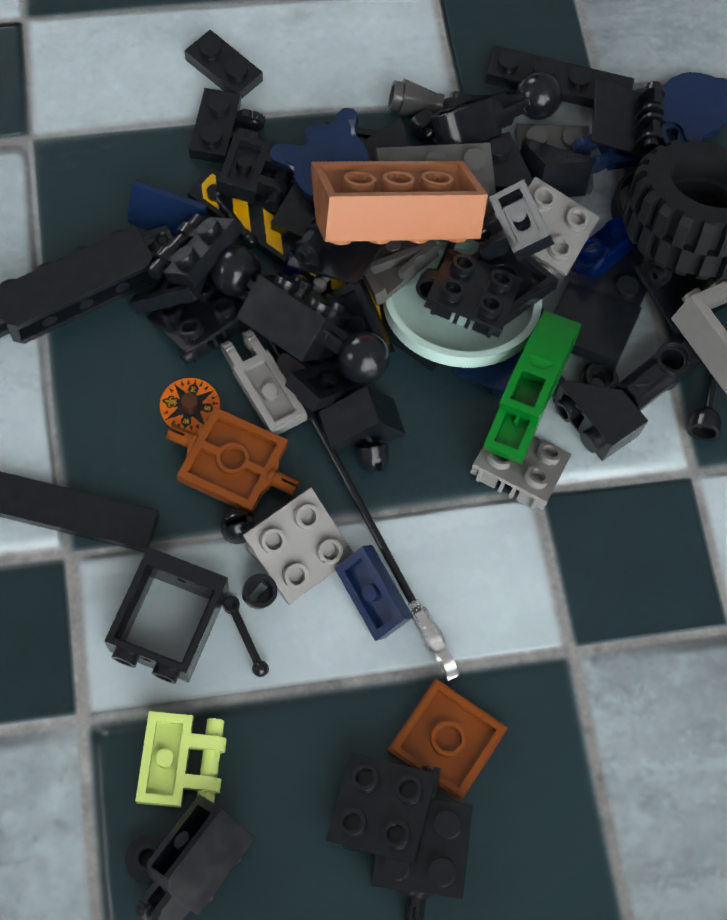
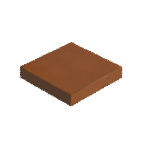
M435 678L388 748L387 753L404 765L423 770L422 766H430V772H432L433 767L441 768L439 789L460 803L508 727Z

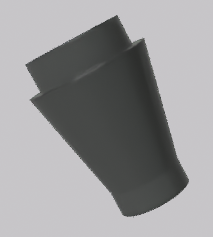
M405 78L402 82L394 80L389 95L388 109L396 111L397 116L416 115L425 109H431L435 114L443 109L444 94L436 93Z

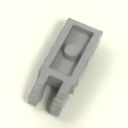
M252 330L242 333L243 342L252 355L251 358L242 361L235 346L229 340L220 345L228 364L233 370V375L267 431L279 435L307 421V413L304 407L285 386L287 381L285 376L279 370L269 350H264Z

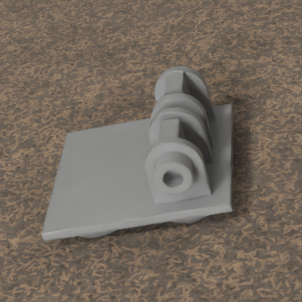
M534 177L528 188L554 241V245L532 256L538 259L537 262L554 275L559 272L566 277L600 217L539 178Z
M534 436L523 464L484 450L483 446L472 465L470 473L477 476L475 479L477 482L480 481L492 488H495L498 480L501 481L497 490L499 493L502 492L506 484L513 487L508 496L510 499H512L516 490H519L520 493L516 499L517 501L527 505L532 510L535 507L543 510L572 454Z
M312 487L242 535L247 542L245 548L253 558H258L267 574L275 581L277 589L288 605L335 572V568L353 554V551Z

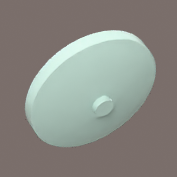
M466 239L464 242L456 243L454 250L471 256L478 251L477 248H479L481 242ZM435 240L439 256L383 303L385 317L390 328L405 346L433 362L461 368L494 365L520 352L526 346L540 319L542 309L541 299L506 324L499 338L491 335L490 339L486 335L471 330L475 321L471 320L468 328L465 329L464 325L467 318L459 316L457 323L453 324L456 313L452 312L449 320L435 314H430L431 310L424 307L426 301L416 292V284L420 275L426 269L437 268L449 242L447 240Z

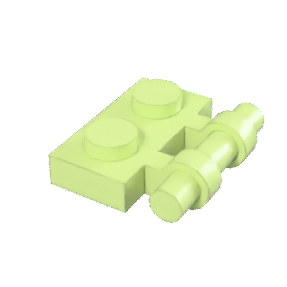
M149 711L135 802L137 804L182 808L184 790L196 791L197 796L200 794L214 803L215 794H219L222 779L217 778L220 754L225 753L227 739L223 737L225 721L208 718L205 735L192 733L193 715ZM190 750L203 752L200 775L187 774Z

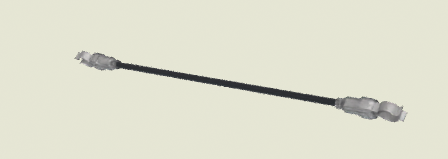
M249 294L238 298L245 302ZM266 338L278 360V356H281L282 353L281 349L274 342ZM302 405L409 603L407 606L413 615L412 621L418 630L424 647L429 652L432 651L434 653L437 664L448 681L457 677L460 672L451 653L444 645L446 641L439 626L433 621L427 608L422 606L419 599H416L338 454L335 450L329 451L315 412Z

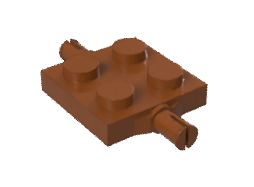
M216 407L213 408L206 423L195 433L181 428L174 423L170 427L171 430H168L167 440L187 448L186 459L177 474V481L235 508H241L250 515L253 514L262 495L271 486L290 494L292 497L298 489L300 480L278 471L279 462L288 447V439Z

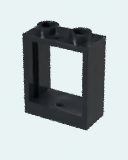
M148 547L104 642L109 652L113 653L111 658L132 668H135L137 663L153 668L152 674L155 677L169 683L176 684L178 679L189 683L221 610L223 600L229 591L228 577ZM154 578L209 599L182 663L126 641Z

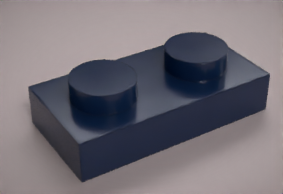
M373 545L362 546L335 568L375 641L385 639L413 618L412 613Z

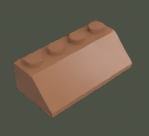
M464 161L311 162L316 224L325 242L347 245L351 241L387 244L390 241L408 240L412 243L422 244L428 242V240H447L461 243L466 241V239H481L488 194Z

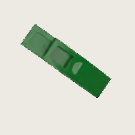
M544 310L499 403V410L485 440L484 450L523 464L550 397L554 394L582 327L581 323Z

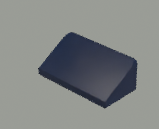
M134 180L132 183L127 215L128 222L132 225L146 230L166 225L172 236L175 237V230L184 221L188 222L194 214L197 213L204 217L205 220L208 219L207 205L140 180Z

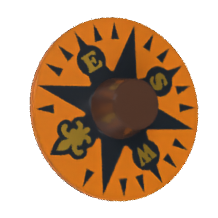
M183 378L173 382L165 389L160 399V413L165 423L169 427L174 423L192 433H195L206 423L214 407L220 409V399L216 390L209 383L198 378Z

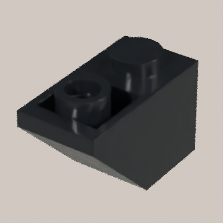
M566 380L560 384L553 399L559 416L565 422H570L579 432L580 439L585 448L591 453H596L602 461L637 438L648 422L647 418L626 393L619 389Z

